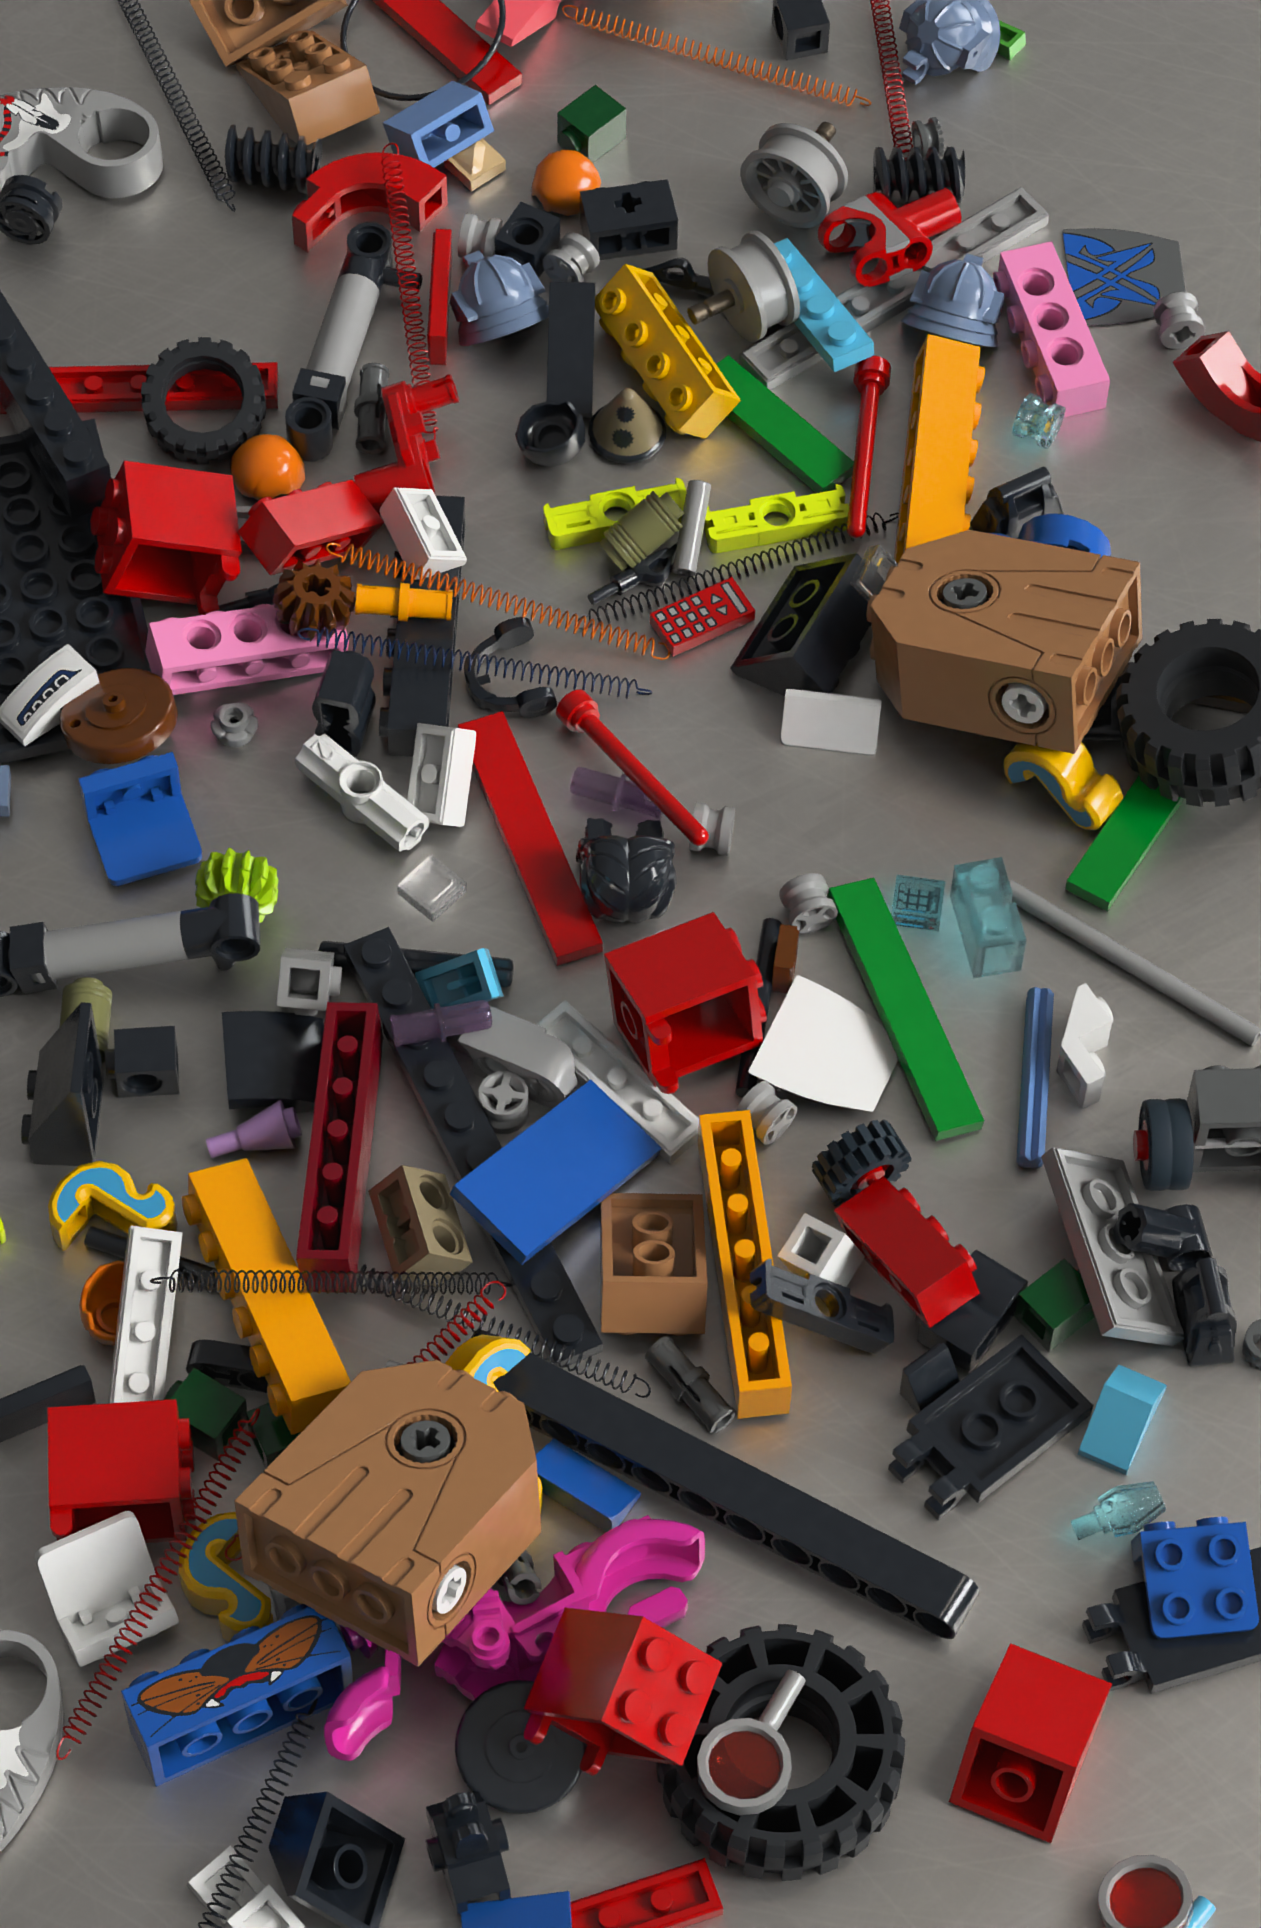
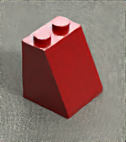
M1010 1643L972 1726L949 1802L1052 1843L1096 1732L1112 1683Z

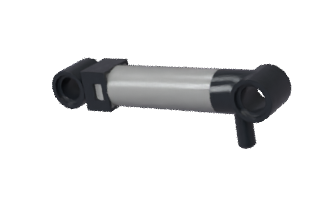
M365 222L358 224L347 235V253L307 368L300 369L292 391L293 402L288 406L285 413L287 441L297 450L302 461L314 462L321 460L329 455L332 450V429L339 430L347 407L346 392L383 284L400 287L398 284L399 278L397 277L398 270L393 268L392 237L389 230L377 223ZM399 272V276H400V277L403 276V275H405V274H409V273ZM412 272L417 275V278L411 281L418 282V285L414 288L420 290L423 277L421 273ZM409 275V276H405V277H403V278H404V279H411V278H414L415 276H414V275ZM400 280L401 285L405 282H408L405 280ZM408 283L403 286H414L416 283Z
M233 893L215 898L209 907L48 931L44 922L10 927V934L0 931V997L8 996L15 992L18 985L23 994L57 989V979L212 956L220 970H229L234 966L235 962L249 960L260 952L259 903L249 895Z

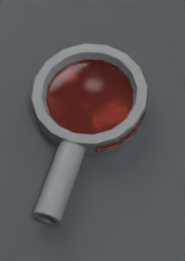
M793 1670L786 1671L758 1720L752 1718L730 1719L714 1727L702 1741L697 1756L698 1783L707 1799L721 1810L736 1815L758 1814L773 1807L786 1793L792 1771L791 1754L784 1738L777 1731L806 1682L805 1678Z
M1135 1855L1118 1862L1105 1874L1098 1890L1100 1916L1106 1928H1188L1193 1916L1192 1889L1184 1871L1172 1861L1155 1855Z

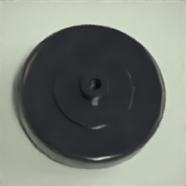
M508 1681L487 1689L468 1706L456 1732L455 1756L464 1782L472 1793L479 1791L487 1805L508 1813H533L556 1804L572 1790L582 1773L580 1762L584 1756L587 1744L551 1724L541 1743L535 1745L524 1738V1730L531 1713L523 1708L534 1681Z

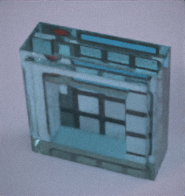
M897 875L891 913L896 926L939 931L945 881Z

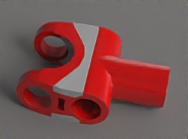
M947 188L938 190L899 208L884 194L874 192L853 200L827 215L819 226L818 240L830 253L857 251L850 262V273L861 285L871 287L898 279L923 267L929 261L933 251V245L929 238L961 223L962 216L954 195ZM844 224V229L840 236L829 241L832 230L838 225ZM878 258V262L873 270L862 274L863 266L869 260Z

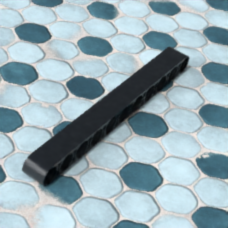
M476 1330L471 1338L479 1335H497L484 1330ZM529 1353L510 1371L493 1382L498 1392H508L524 1403L530 1428L558 1440L592 1460L935 1636L944 1639H954L980 1593L977 1584L960 1571L532 1353Z

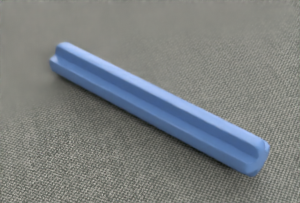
M1033 987L1028 990L1026 998L1016 1158L1017 1164L1023 1168L1037 1169L1042 1167L1043 1161L1041 1156L1045 1153L1054 993L1048 988L1040 989Z

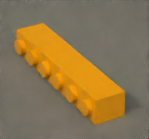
M928 334L915 359L893 566L899 564L907 548L963 532L970 528L971 515L965 513V504H968L971 499L974 477L968 476L969 467L974 463L978 448V440L972 439V431L976 429L981 414V403L975 402L976 394L980 392L985 375V368L979 366V346Z
M750 1110L699 1115L698 1151L737 1419L789 1414L792 1383L782 1320L755 1310L750 1302V1293L756 1290V1286L750 1283L751 1270L767 1259H772V1266H774Z
M247 1158L188 1173V1195L182 1196V1207L188 1224L190 1226L197 1225L200 1231L198 1234L199 1246L206 1263L214 1262L218 1272L223 1269L227 1272L235 1270L237 1273L239 1270H244L246 1273L249 1270H253L255 1273L258 1270H262L264 1273L268 1270H271L273 1273L277 1270H280L282 1273L286 1270H289L291 1273L295 1270L299 1271ZM222 1272L220 1274L222 1289L219 1294L224 1301L231 1300L234 1307L232 1309L233 1322L237 1334L241 1339L247 1337L251 1345L249 1351L254 1372L257 1377L265 1376L268 1382L267 1395L272 1412L276 1417L283 1416L291 1435L302 1432L351 1382L315 1303L307 1292L306 1284L304 1282V1291L300 1294L297 1288L300 1274L294 1273L295 1291L291 1294L288 1288L291 1274L285 1273L286 1290L282 1294L279 1289L281 1273H276L277 1290L273 1294L270 1290L272 1273H267L268 1290L264 1294L261 1290L263 1274L258 1273L259 1289L255 1294L252 1290L254 1274L250 1272L248 1273L250 1288L248 1293H245L243 1290L245 1274L241 1272L239 1273L240 1291L236 1293L234 1291L236 1274L232 1272L229 1274L231 1290L229 1293H226L224 1283L227 1274ZM255 1278L254 1288H255V1291H256V1286H257V1285H256V1278ZM264 1278V1284H263L264 1291H265V1287H266L265 1278ZM238 1279L236 1280V1290H238ZM246 1279V1281H245V1289H246V1290H247V1279ZM273 1279V1291H274L275 1281H274V1279ZM282 1279V1291H283V1289H284V1281H283V1279ZM291 1279V1291H292V1290H293V1280ZM227 1280V1290L229 1289V1280ZM300 1280V1291L302 1290V1280Z

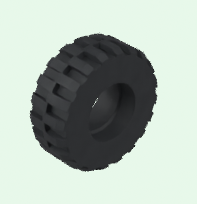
M778 1624V1630L762 1632L761 1627L758 1625L741 1629L740 1637L730 1642L726 1637H721L707 1646L706 1653L722 1662V1666L683 1765L678 1766L656 1762L658 1782L663 1786V1802L670 1817L680 1819L682 1835L693 1847L703 1843L709 1848V1859L724 1868H727L730 1862L744 1867V1876L756 1879H763L764 1872L781 1873L782 1881L801 1880L802 1871L814 1868L821 1875L838 1868L839 1857L844 1854L852 1858L860 1854L868 1846L870 1835L873 1832H880L890 1816L891 1805L894 1799L897 1798L905 1755V1739L901 1736L903 1722L897 1702L889 1701V1685L882 1674L877 1670L869 1672L864 1667L866 1657L851 1645L847 1646L845 1650L833 1643V1635L817 1629L813 1635L797 1632V1625ZM793 1670L805 1678L806 1682L787 1715L809 1723L823 1735L832 1752L829 1769L820 1778L806 1786L786 1790V1793L773 1807L758 1814L736 1815L721 1810L707 1799L698 1783L697 1756L702 1741L714 1727L730 1719H755L760 1717L786 1671ZM731 1736L722 1740L712 1751L708 1762L709 1774L716 1787L726 1795L738 1799L756 1798L767 1793L771 1788L752 1782L732 1763L728 1753Z

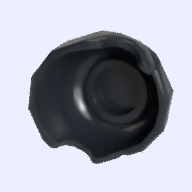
M547 401L532 405L520 417L515 437L521 452L527 459L534 464L555 467L570 462L580 453L585 442V425L582 415L579 414L571 402Z

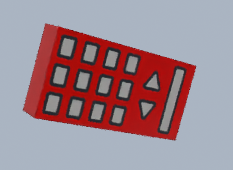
M730 577L650 613V624L661 641L666 644V648H668L672 657L754 621L756 610L733 577Z

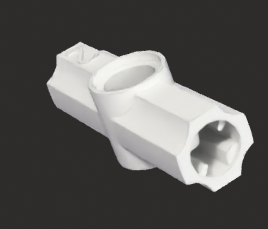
M325 733L320 736L315 734L303 744L300 753L295 758L296 768L341 804L342 812L347 819L354 823L366 824L399 852L406 849L409 851L421 840L425 830L429 827L428 817L383 781L382 773L376 765L366 761H358ZM358 791H368V793H364V794H357L356 792H358Z

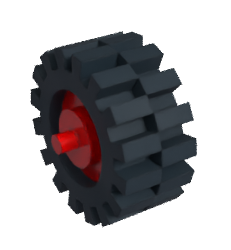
M873 1120L870 1121L867 1127L864 1123L856 1126L854 1132L846 1131L841 1135L842 1139L838 1142L833 1140L827 1145L829 1150L821 1151L817 1155L818 1160L813 1162L812 1172L832 1204L837 1207L882 1176H885L889 1182H896L901 1177L900 1172L908 1169V1163L911 1162L912 1158L890 1122L888 1123L887 1120L880 1122Z

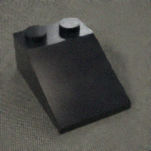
M81 1002L39 1051L37 1070H29L27 1098L28 1100H33L32 1114L23 1115L21 1141L23 1145L30 1146L33 1164L79 1166L95 1162L104 1073L91 1003Z

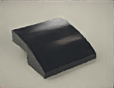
M277 1011L222 1012L229 1109L271 1106L281 1100L285 1109L294 1107L296 1113L314 1112L324 1033L323 1018Z

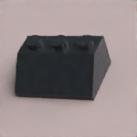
M858 553L794 566L730 669L735 675L785 696L786 689L822 693L833 692L839 683L838 677L848 661L858 653L860 642L872 625L867 620V606L871 596L879 594L884 583Z

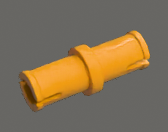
M357 583L355 615L398 616V621L407 622L408 617L451 621L453 590L410 588V583H400V588Z

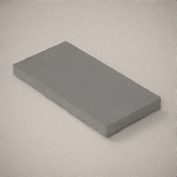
M1055 1147L1049 1149L1041 1158L1101 1335L1174 1346L1184 1339L1185 1336L1157 1255L1129 1250L1127 1246L1119 1245L1115 1240L1113 1227L1117 1223L1119 1210L1129 1203L1139 1204L1124 1161Z

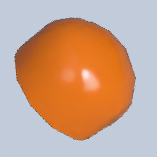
M562 149L549 153L536 166L531 195L532 197L537 196L546 212L553 211L566 216L580 213V191L600 188L601 179L596 167L586 156L578 151Z
M261 434L251 437L231 457L230 471L233 476V484L242 495L250 498L254 497L257 500H261L268 496L273 499L280 494L287 495L296 489H300L305 481L304 463L299 453L281 436Z
M118 1260L100 1265L86 1280L82 1289L79 1302L81 1321L85 1330L89 1331L90 1336L101 1344L115 1346L124 1261Z

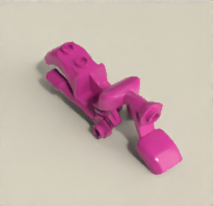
M649 1515L640 1519H630L607 1531L592 1543L584 1542L575 1546L567 1555L563 1551L554 1554L555 1576L539 1592V1597L530 1604L519 1605L512 1601H502L498 1590L494 1591L490 1588L448 1635H445L442 1641L444 1644L435 1662L436 1675L440 1678L444 1677L450 1685L455 1684L457 1689L472 1701L487 1689L504 1682L514 1680L535 1682L565 1607L606 1612L612 1599L624 1588L635 1582L647 1579H668L681 1583L692 1581L700 1571L705 1559L704 1532L691 1525L673 1520L651 1519ZM670 1586L630 1606L627 1615L643 1616L660 1627L665 1628L685 1618L688 1609V1599L680 1588ZM339 1624L342 1635L352 1651L360 1649L367 1659L376 1653L379 1645L360 1636L358 1632ZM385 1649V1667L379 1666L366 1672L349 1684L337 1697L324 1725L325 1744L331 1756L343 1761L354 1760L362 1753L365 1746L374 1736L390 1726L393 1718L392 1697L400 1695L401 1655Z

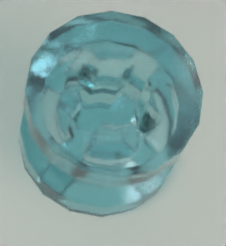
M1031 392L1026 396L1018 410L1012 434L1019 438L1031 437L1036 440L1038 446L1048 449L1060 430L1066 409L1057 403L1052 405L1043 403L1039 395Z

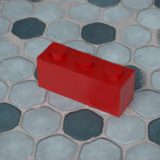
M353 479L335 484H332L330 481L325 482L317 488L307 491L296 489L286 496L272 499L270 496L262 498L249 509L248 515L250 517L239 529L238 534L268 574L272 576L283 573L284 569L293 570L298 560L309 566L313 565L317 559L320 562L339 558L326 550V545L329 543L341 545V547L336 545L328 546L329 551L344 556L348 547L353 544L354 554L359 547H362V549L384 524V521Z
M882 1176L834 1209L843 1232L865 1256L864 1260L929 1328L980 1293L972 1275V1272L977 1270V1266L969 1252L961 1244L953 1247L948 1242L949 1237L939 1221L932 1215L925 1218L921 1214V1208L916 1199L905 1187L898 1191L885 1176Z

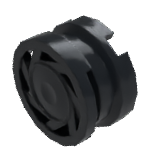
M14 175L6 179L0 192V231L17 242L29 245L41 244L47 241L54 223L63 208L62 199L56 191L52 192V194L45 189L47 183L38 178L27 175Z

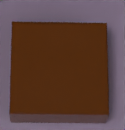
M780 924L773 967L772 992L787 994L793 983L800 931L797 930L798 926Z

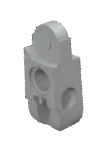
M485 1003L480 1004L475 1014L464 1009H452L440 1024L449 1045L454 1047L455 1050L472 1057L474 1074L482 1078H486L497 1071H509L518 1074L528 1087V1099L540 1105L554 1108L570 1096L577 1086L575 1058L569 1046L560 1039L547 1034L546 1028Z

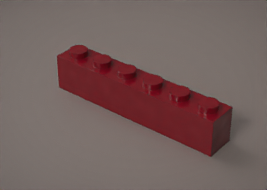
M327 1002L296 1255L300 1273L305 1270L309 1273L314 1270L318 1273L323 1270L327 1273L332 1270L336 1273L339 1271H344L345 1273L353 1271L356 1273L358 1270L384 1039L377 1003ZM304 1273L302 1276L305 1284H307L309 1274ZM313 1273L311 1275L314 1284L312 1292H316L315 1284L318 1275ZM322 1273L320 1275L323 1283L321 1292H325L324 1284L327 1275ZM331 1273L329 1275L332 1283L331 1292H334L333 1284L336 1275ZM341 1273L338 1275L341 1283L339 1293H344L342 1283L345 1275ZM350 1273L347 1275L350 1283L348 1293H353L351 1283L354 1275ZM320 1279L318 1280V1291L320 1290ZM329 1279L327 1280V1291L329 1290ZM338 1279L336 1280V1291H338ZM309 1280V1291L311 1290V1280ZM345 1280V1291H347V1280ZM354 1280V1291L356 1288V1280Z

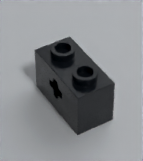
M668 179L580 191V225L583 237L589 240L596 248L600 260L677 250L678 217Z

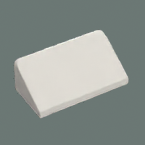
M394 487L380 507V515L402 560L406 562V568L408 569L409 565L414 563L415 575L418 567L422 565L423 578L429 568H431V576H433L437 571L442 573L465 565L467 558L433 490ZM411 566V568H410V570H409L410 576H411V572H412V566ZM420 568V570H419V572H418V574H417L415 580L420 579L421 568Z
M786 689L781 743L788 746L874 755L877 746L882 700Z
M417 723L407 801L426 815L429 823L458 827L464 826L476 743V732L474 730Z

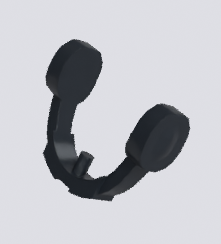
M516 617L501 622L495 627L494 635L474 649L471 658L476 652L481 659L484 654L488 656L498 649L508 650L525 644L534 636L530 619ZM475 655L471 670L468 672L469 656H466L464 663L466 683H469L468 688L472 699L482 709L490 708L500 712H520L521 716L525 718H533L547 714L557 707L554 691L550 687L529 689L519 693L516 697H497L495 694L487 692L480 685L491 682L489 674L477 677V655Z

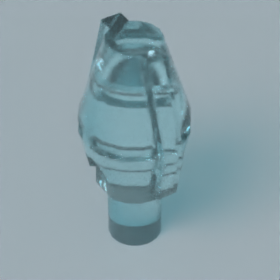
M1154 1481L1120 1485L1099 1496V1505L1093 1507V1512L1073 1519L1070 1522L1078 1540L1103 1531L1104 1534L1112 1532L1115 1537L1139 1532L1144 1528V1525L1149 1524L1164 1513L1166 1506Z

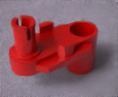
M451 374L412 387L411 384H406L405 381H401L381 388L397 461L354 475L356 485L379 515L380 507L394 487L432 489L436 495L428 462L441 458L435 439L423 442L422 433L426 432L422 413L453 403H459L458 392Z

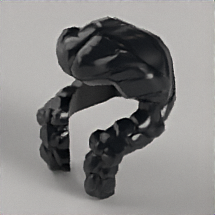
M587 819L585 837L581 838L578 843L576 862L582 865L580 871L581 894L588 911L595 919H607L616 923L629 921L636 924L647 919L660 918L667 911L677 885L676 872L672 862L675 855V844L673 841L664 838V831L660 820H646L638 823L636 835L625 838L612 835L611 828L613 825L605 819Z

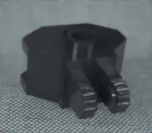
M469 1791L457 1792L446 1798L443 1802L426 1806L427 1819L432 1838L425 1840L429 1859L434 1872L442 1870L457 1914L468 1911L467 1901L497 1893L500 1901L511 1898L510 1886L501 1855L502 1852L509 1851L506 1831L501 1818L491 1820L486 1802L483 1801L479 1791L474 1793Z

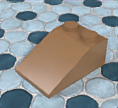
M189 0L227 68L249 58L248 55L252 51L263 47H272L283 42L291 34L308 30L348 6L345 0Z
M612 1193L600 1204L601 1333H618L621 1335L662 1333L674 1336L705 1334L708 1282L703 1194Z

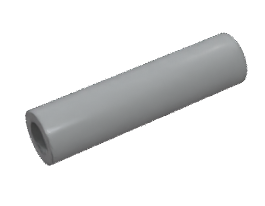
M688 481L683 509L685 514L682 515L681 520L683 528L679 531L672 570L678 575L695 576L711 490V484L705 481Z

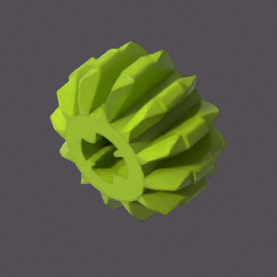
M228 848L225 855L211 852L208 860L201 862L200 869L196 873V906L200 908L209 907L212 900L225 894L239 893L249 895L259 903V923H262L266 914L273 913L274 905L277 903L279 891L277 889L279 881L277 869L268 865L267 857H253L249 850L244 853H236L232 848Z

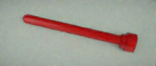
M875 355L856 363L853 381L861 394L847 521V533L852 538L862 537L866 529L879 396L889 387L891 378L890 363L886 359Z
M581 689L573 690L566 694L556 708L557 718L570 731L586 733L693 845L703 846L709 839L708 831L599 720L600 714L597 703Z

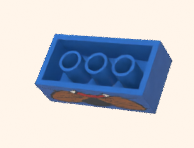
M300 1604L287 1610L280 1620L262 1628L258 1626L245 1628L236 1633L227 1644L211 1651L209 1649L196 1650L185 1656L178 1666L162 1673L152 1671L135 1678L129 1687L122 1690L121 1693L131 1735L155 1786L162 1785L290 1727L291 1723L299 1722L295 1714L308 1713L316 1698H318V1702L311 1716L298 1715L301 1721L331 1708L337 1697L353 1682L351 1655L334 1621L315 1612V1609L305 1604Z

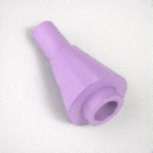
M279 1100L237 1126L236 1130L207 1138L206 1143L211 1158L240 1149L244 1151L296 1148L294 1138L302 1136V1131L294 1107L285 1109L282 1101Z

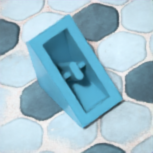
M486 948L472 951L415 973L417 982L436 1018L447 1015L452 1009H467L504 997L489 949Z
M1118 1365L1103 1386L1080 1445L1078 1455L1126 1475L1167 1385Z

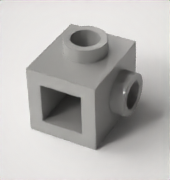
M285 948L280 961L276 1006L288 1007L289 1013L305 1016L317 1015L318 1010L326 1011L327 1002H330V997H339L341 990L342 967L333 966L335 953Z

